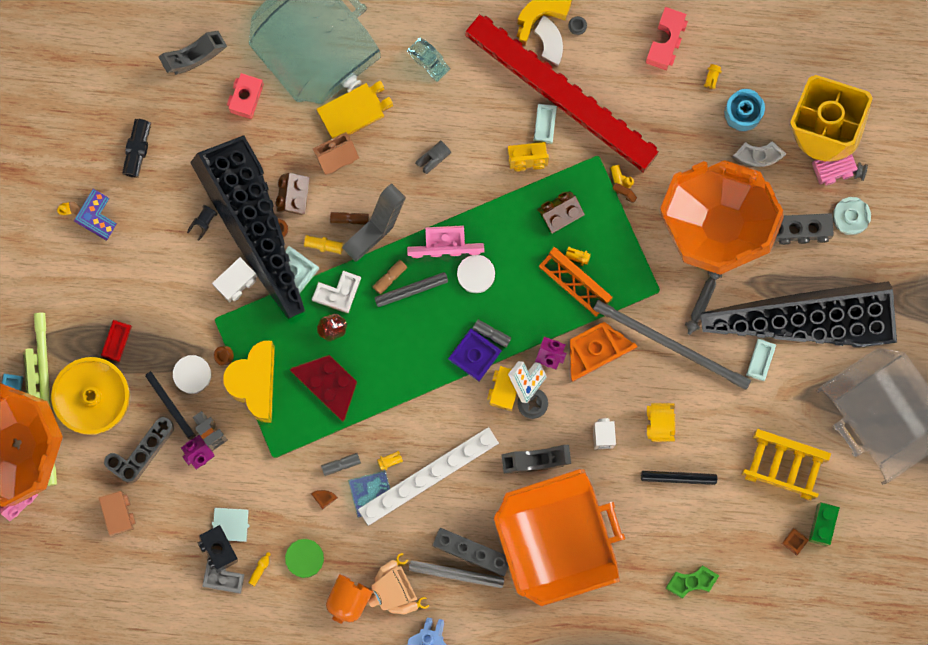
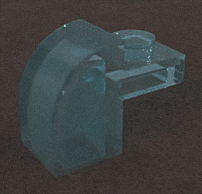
M419 38L407 50L414 61L424 67L437 82L450 70V67L443 60L444 57L429 42L422 38Z

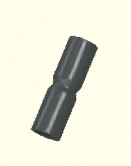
M479 319L473 327V330L491 338V340L504 347H507L511 341V337L499 330H495Z
M355 453L340 460L321 465L324 476H327L342 469L359 465L361 461L358 453Z

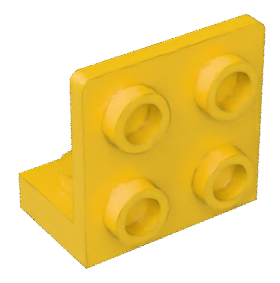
M546 142L508 146L510 169L520 172L525 171L526 168L533 167L534 170L544 169V166H548L549 154L546 151Z

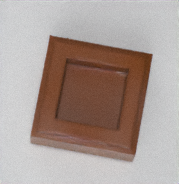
M793 528L781 544L797 556L809 539Z

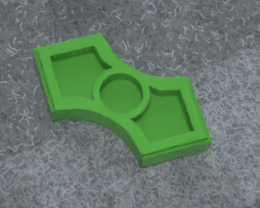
M702 565L698 571L692 574L675 572L665 589L683 599L692 590L710 592L719 575Z

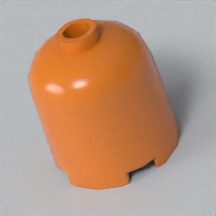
M339 574L327 599L326 608L333 615L332 619L340 624H343L344 621L349 623L355 622L361 616L373 591L360 583L355 586L350 578Z

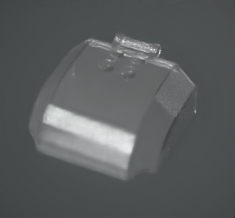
M878 347L816 390L817 393L823 391L844 418L834 424L833 428L839 431L853 451L852 455L856 458L867 450L879 466L885 479L881 482L882 485L889 483L928 456V384L905 352ZM846 423L850 425L863 446L859 447L845 428L844 425Z

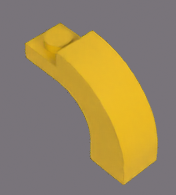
M532 0L524 7L518 17L517 24L521 26L516 37L526 46L532 26L543 15L566 21L572 0Z

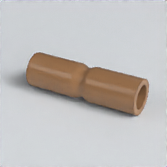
M398 260L388 270L387 274L373 286L375 291L381 295L392 284L393 280H396L407 269V266L401 260Z

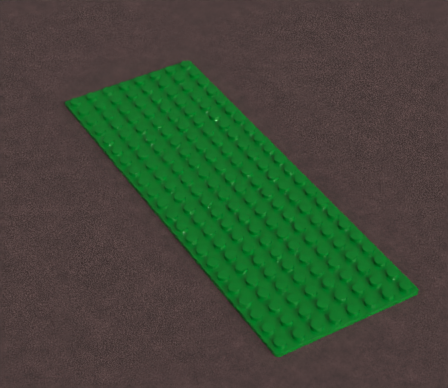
M594 156L430 226H464L465 244L484 243V252H480L479 255L489 259L495 269L494 282L485 292L470 293L459 284L457 277L458 266L462 260L472 256L469 253H461L460 256L442 254L440 257L423 255L421 258L408 256L407 247L426 246V229H423L371 251L357 262L350 260L313 276L300 293L305 312L290 319L285 316L271 295L217 317L215 323L225 346L230 347L233 351L232 362L248 359L250 350L259 342L272 341L275 346L271 423L257 420L272 457L278 458L468 376L466 372L449 361L448 358L468 331L473 329L478 319L495 330H499L511 337L508 346L504 347L491 340V338L480 334L502 350L493 363L496 364L540 345L544 337L554 339L605 317L600 313L597 317L594 316L539 268V265L546 259L554 247L565 256L568 247L583 252L588 251L587 253L591 254L587 265H581L580 262L573 260L570 261L612 296V300L608 305L617 311L658 294L660 288L621 202L613 190V185L601 158ZM570 191L576 196L585 215L558 231L551 233L537 209L543 203L558 198L559 194ZM551 258L545 267L550 271H558V264ZM398 260H401L407 266V269L396 280H393L392 284L382 294L443 272L447 275L448 282L381 307H378L375 302V297L380 294L375 291L373 286L387 274L388 270ZM343 271L361 277L349 313L312 301L318 282L337 288ZM561 273V281L565 284L572 283V276L569 273ZM583 285L575 286V292L578 296H587V290ZM590 298V306L594 308L597 300H599L598 298ZM331 319H333L337 328H333L330 325ZM328 355L342 366L357 381L345 421L342 422L290 369Z

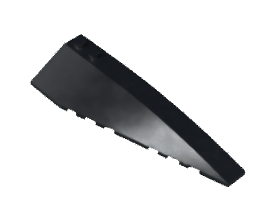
M243 135L198 152L190 163L225 226L264 287L288 319L305 312L299 289L294 282V272L291 271L289 265V255L286 254L284 248L285 242L278 218L273 211V201L270 200L268 194L269 188L267 182L264 181L263 168L246 137Z
M889 281L775 297L700 313L702 331L709 333H732L738 336L752 335L758 338L772 337L778 340L798 342L812 341L818 344L832 343L838 346L852 345V347L858 348L897 343L894 295Z

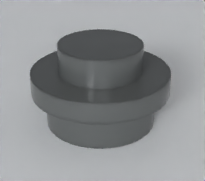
M580 16L573 17L568 24L569 31L574 35L583 34L587 29L586 20Z

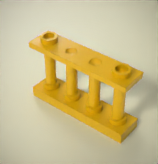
M760 429L755 430L753 438L757 439L758 445L750 470L744 469L741 475H744L746 480L752 482L759 480L801 494L800 497L806 500L816 499L819 494L812 491L818 471L823 462L830 460L831 453ZM769 443L775 445L776 452L767 477L758 474L757 471L765 446H768ZM786 450L794 452L793 455L795 457L787 482L785 483L775 478L783 453ZM808 456L812 458L813 464L806 487L803 489L794 486L802 458Z

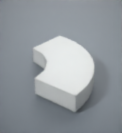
M543 15L534 33L540 37L543 43L544 51L542 58L559 66L563 53L562 37L555 24Z
M773 141L762 147L751 146L745 142L732 158L747 166L765 167L778 162L786 153Z

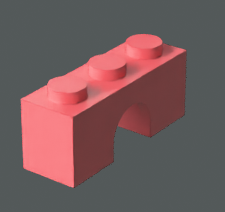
M665 7L658 29L666 32L669 40L666 43L653 41L646 64L666 71L668 65H673L676 55H673L674 48L678 49L682 38L679 37V34L686 29L688 21L685 20L687 14Z

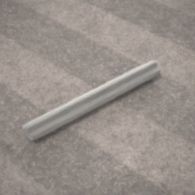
M410 561L408 569L412 572L502 588L504 585L503 577L417 561Z

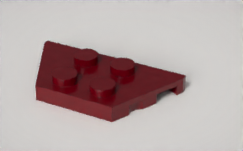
M328 355L290 369L342 422L345 421L357 381L342 366Z

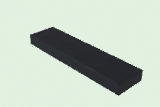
M151 371L148 372L145 377L187 438L193 439L196 435L155 375Z

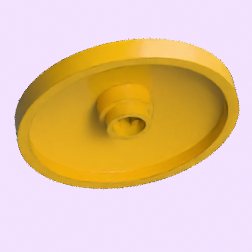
M86 357L71 362L60 371L52 387L51 400L56 416L66 427L80 434L96 435L112 429L122 420L129 406L130 390L125 376L114 364L101 358Z

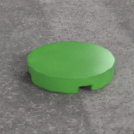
M300 539L292 543L287 549L285 555L286 565L295 576L301 578L312 577L322 568L324 553L316 542L309 539Z

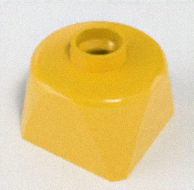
M818 75L809 77L790 121L799 148L808 156L825 162L839 161L850 156L858 148L873 99L870 92Z

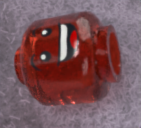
M334 313L320 319L317 331L321 338L332 341L344 336L347 323L339 314Z

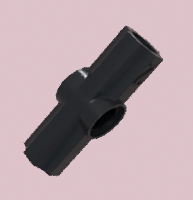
M144 119L134 120L131 137L126 144L123 175L139 178L142 161L146 157L148 150L147 140L151 122Z

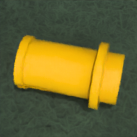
M710 64V67L707 68L708 74L704 87L715 89L719 74L722 71L720 66Z
M568 247L566 257L580 262L581 265H587L591 254L587 253L588 251L583 252Z
M396 451L385 457L380 456L377 462L380 469H385L386 471L387 468L402 463L403 460L400 452Z

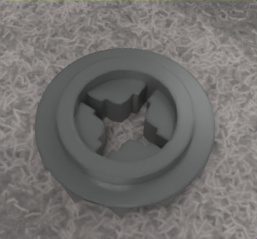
M539 389L533 394L530 401L537 397L536 404L540 408L533 407L529 411L530 404L528 402L523 403L518 398L519 412L527 418H539L547 411V396Z

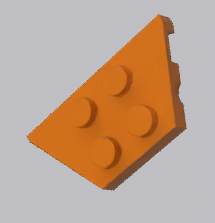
M605 322L570 339L571 381L574 382L638 347L637 344L625 338L624 335L615 331Z

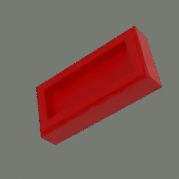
M116 320L112 321L101 357L120 362L132 328L131 325Z

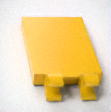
M381 81L376 82L371 87L365 83L317 108V112L332 139L345 132L351 135L384 117L383 111L393 107L390 97L380 102L376 95L385 90Z

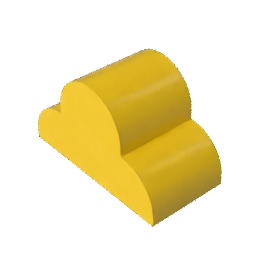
M272 341L257 343L250 350L248 359L232 362L226 368L223 376L224 386L235 400L246 403L252 415L257 420L265 423H271L275 351Z

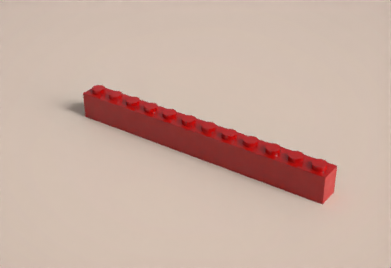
M478 15L466 30L465 36L642 173L646 171L659 153L657 147L652 142L648 141L647 143L642 139V135L636 130L631 131L627 128V124L622 119L617 120L612 116V112L606 107L601 108L592 96L587 97L584 95L579 86L576 84L571 85L562 73L557 74L552 70L553 67L546 61L541 62L536 53L531 50L527 51L519 40L510 38L506 30L501 27L498 29L493 25L494 22L489 17Z

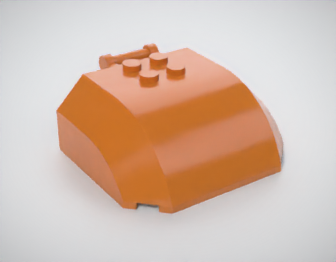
M578 469L506 493L499 510L494 516L517 593L540 606L620 582L618 564L611 544L625 540V535L621 532L614 508H616L614 502L599 506L594 488L584 469ZM603 511H607L614 537L609 538L601 513Z

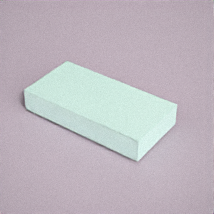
M538 104L534 142L553 143L557 106Z
M757 339L746 376L765 381L776 344Z

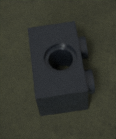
M220 525L199 535L200 541L197 542L202 553L206 551L209 557L206 560L211 570L215 569L218 573L238 563V558ZM213 546H220L222 552L219 554L212 553L211 549Z

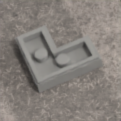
M211 549L214 554L222 552V550ZM207 563L202 587L241 594L245 574L229 572L226 569L217 573L215 569L211 570Z

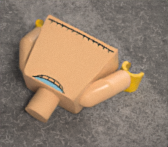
M403 553L398 554L395 561L392 560L379 569L375 577V583L371 586L374 594L368 601L372 608L380 605L383 611L389 610L391 613L404 615L417 611L418 608L426 609L429 607V605L423 607L420 603L421 600L427 599L426 597H421L415 602L417 597L401 567L405 566L408 560L405 562L399 561V558L404 555Z

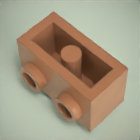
M347 132L313 148L314 154L325 175L333 173L337 169L352 164L355 160L359 159L358 153Z
M118 491L99 497L110 536L134 530L133 524H136L134 514L129 513L128 506L130 505V500L127 494L124 495V492Z

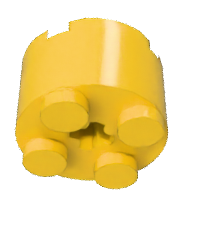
M651 403V406H647L648 420H651V425H647L648 439H651V442H675V403Z

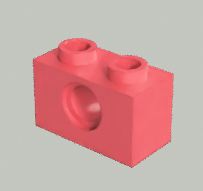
M241 73L240 77L235 79L233 86L235 89L233 96L230 95L227 106H229L230 113L252 119L264 86L263 80ZM243 92L250 94L247 99H241L240 95Z

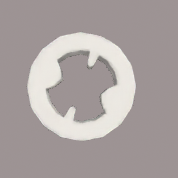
M353 75L344 82L343 87L348 88L347 92L349 93L359 87L362 82L357 80L356 75Z

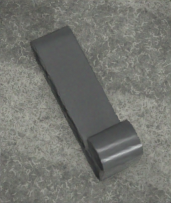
M166 417L157 419L127 461L118 454L110 453L104 459L105 467L127 483L136 482L173 433V423ZM162 423H163V424H166V423H167V426H168L169 428H168L167 430H165V429L162 430V428L160 427V425H161ZM157 431V432L160 433L163 437L160 438V437H159L157 434H155L154 432ZM151 438H157L158 440L155 447L148 446V441ZM144 453L146 460L143 463H138L136 460L137 456ZM118 458L119 464L111 468L109 465L110 460ZM128 469L134 470V476L131 479H126L125 472Z

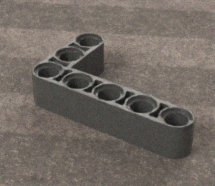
M393 184L387 186L380 194L370 221L342 247L355 262L384 238L396 223L406 197Z

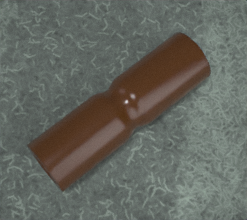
M331 212L330 223L366 225L369 222V214Z

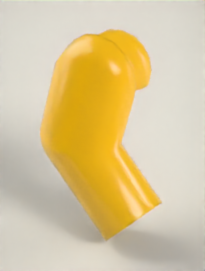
M619 165L610 167L614 183H618L626 188H631L634 185L632 177H626L621 174Z

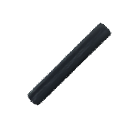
M664 471L641 472V481L715 485L718 480L717 474Z

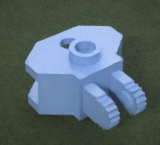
M427 617L424 629H421L420 633L409 638L407 645H446L442 636L444 620L439 619L435 631H432L433 619Z

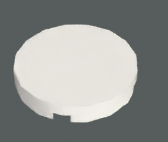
M468 256L458 266L457 277L459 284L470 293L485 292L494 282V265L484 256Z
M188 355L181 358L175 364L173 380L181 391L188 394H197L209 385L211 369L203 358L196 355Z

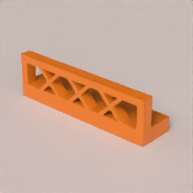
M555 247L539 265L541 270L596 317L599 313L590 306V298H598L606 304L612 300V296ZM551 258L558 264V271H550L545 267ZM561 273H569L572 276V283H563L561 281ZM583 285L587 290V296H578L575 292V286Z

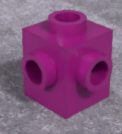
M544 337L535 362L557 370L559 363L563 364L567 353L563 352L566 344Z
M200 435L189 440L181 447L184 452L183 459L188 466L192 464L196 470L215 457Z

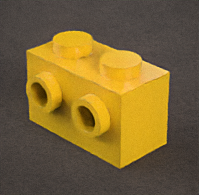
M500 366L499 371L495 370L492 379L495 382L494 389L490 388L487 397L490 400L489 405L512 411L517 394L508 375L512 369Z

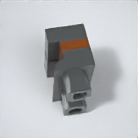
M202 411L192 417L198 425L195 429L212 451L228 441L220 429L216 432L214 431L216 423L212 417L207 418Z

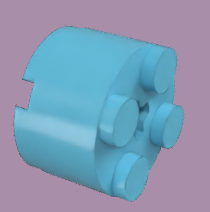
M738 90L729 98L725 106L724 114L727 124L738 131L754 129L764 115L765 103L754 90ZM743 107L746 108L745 110L747 111V113L743 112Z

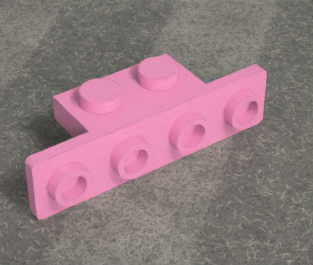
M464 226L425 228L426 246L407 247V254L412 256V258H421L423 255L440 257L442 254L460 256L461 253L479 255L480 252H484V243L465 244Z

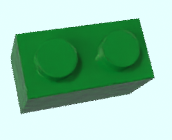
M822 502L817 504L809 542L824 546L831 545L840 507Z

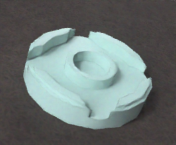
M857 197L842 199L833 210L835 226L846 235H856L863 232L871 221L869 206Z

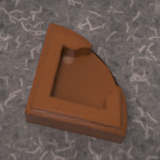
M615 183L613 190L617 194L626 196V200L631 203L636 201L637 196L631 189Z
M317 490L311 493L322 509L338 499L334 493L327 490Z

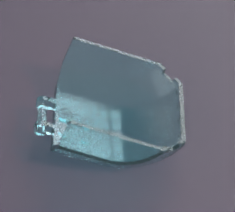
M266 0L251 19L249 45L295 101L323 104L343 88V84L353 75H360L381 58L380 50L357 19L367 10L364 3L361 4L359 0H349L356 8L355 11L351 12L342 0Z

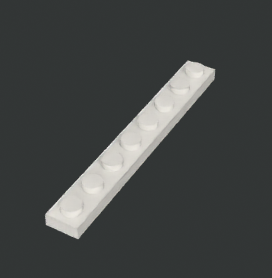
M488 427L365 504L358 511L369 526L495 447L499 442Z

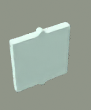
M215 508L214 522H212L213 528L220 525L228 541L247 542V529L250 527L248 524L249 510Z

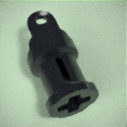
M206 205L202 206L203 210L198 218L193 220L187 231L189 233L194 225L200 226L202 233L198 241L208 230V225L213 217L218 215L216 211Z

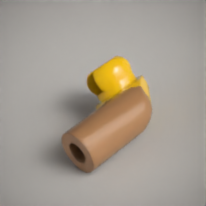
M66 202L58 206L57 212L60 215L75 214L77 216L81 207L75 202Z

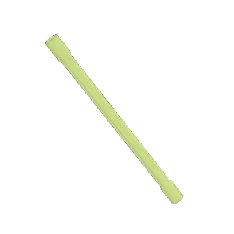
M34 313L40 399L48 401L51 408L46 344L45 313ZM55 463L47 486L57 485Z

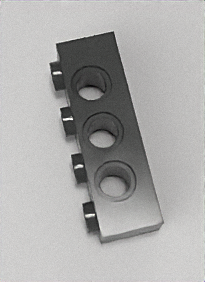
M832 213L784 215L775 242H779L781 245L790 244L791 241H798L799 244L810 243V240H817L818 243L829 242V239H832L834 236ZM814 225L817 228V233H811L808 230V226ZM789 227H797L798 233L792 234L789 231Z
M443 528L439 529L432 545L434 548L503 577L509 567L505 554Z

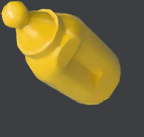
M269 552L258 561V565L248 582L250 585L255 587L264 570L268 567L269 556L271 555Z

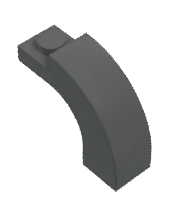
M219 31L206 32L191 45L177 51L162 53L159 59L167 73L174 72L177 75L190 71L211 60L223 51L227 45Z
M569 445L501 454L504 474L548 470L571 464Z

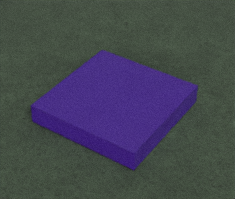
M470 329L448 360L480 382L502 350L473 329Z

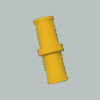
M305 236L304 247L319 249L320 252L329 251L339 254L343 252L344 242L328 240L327 237Z

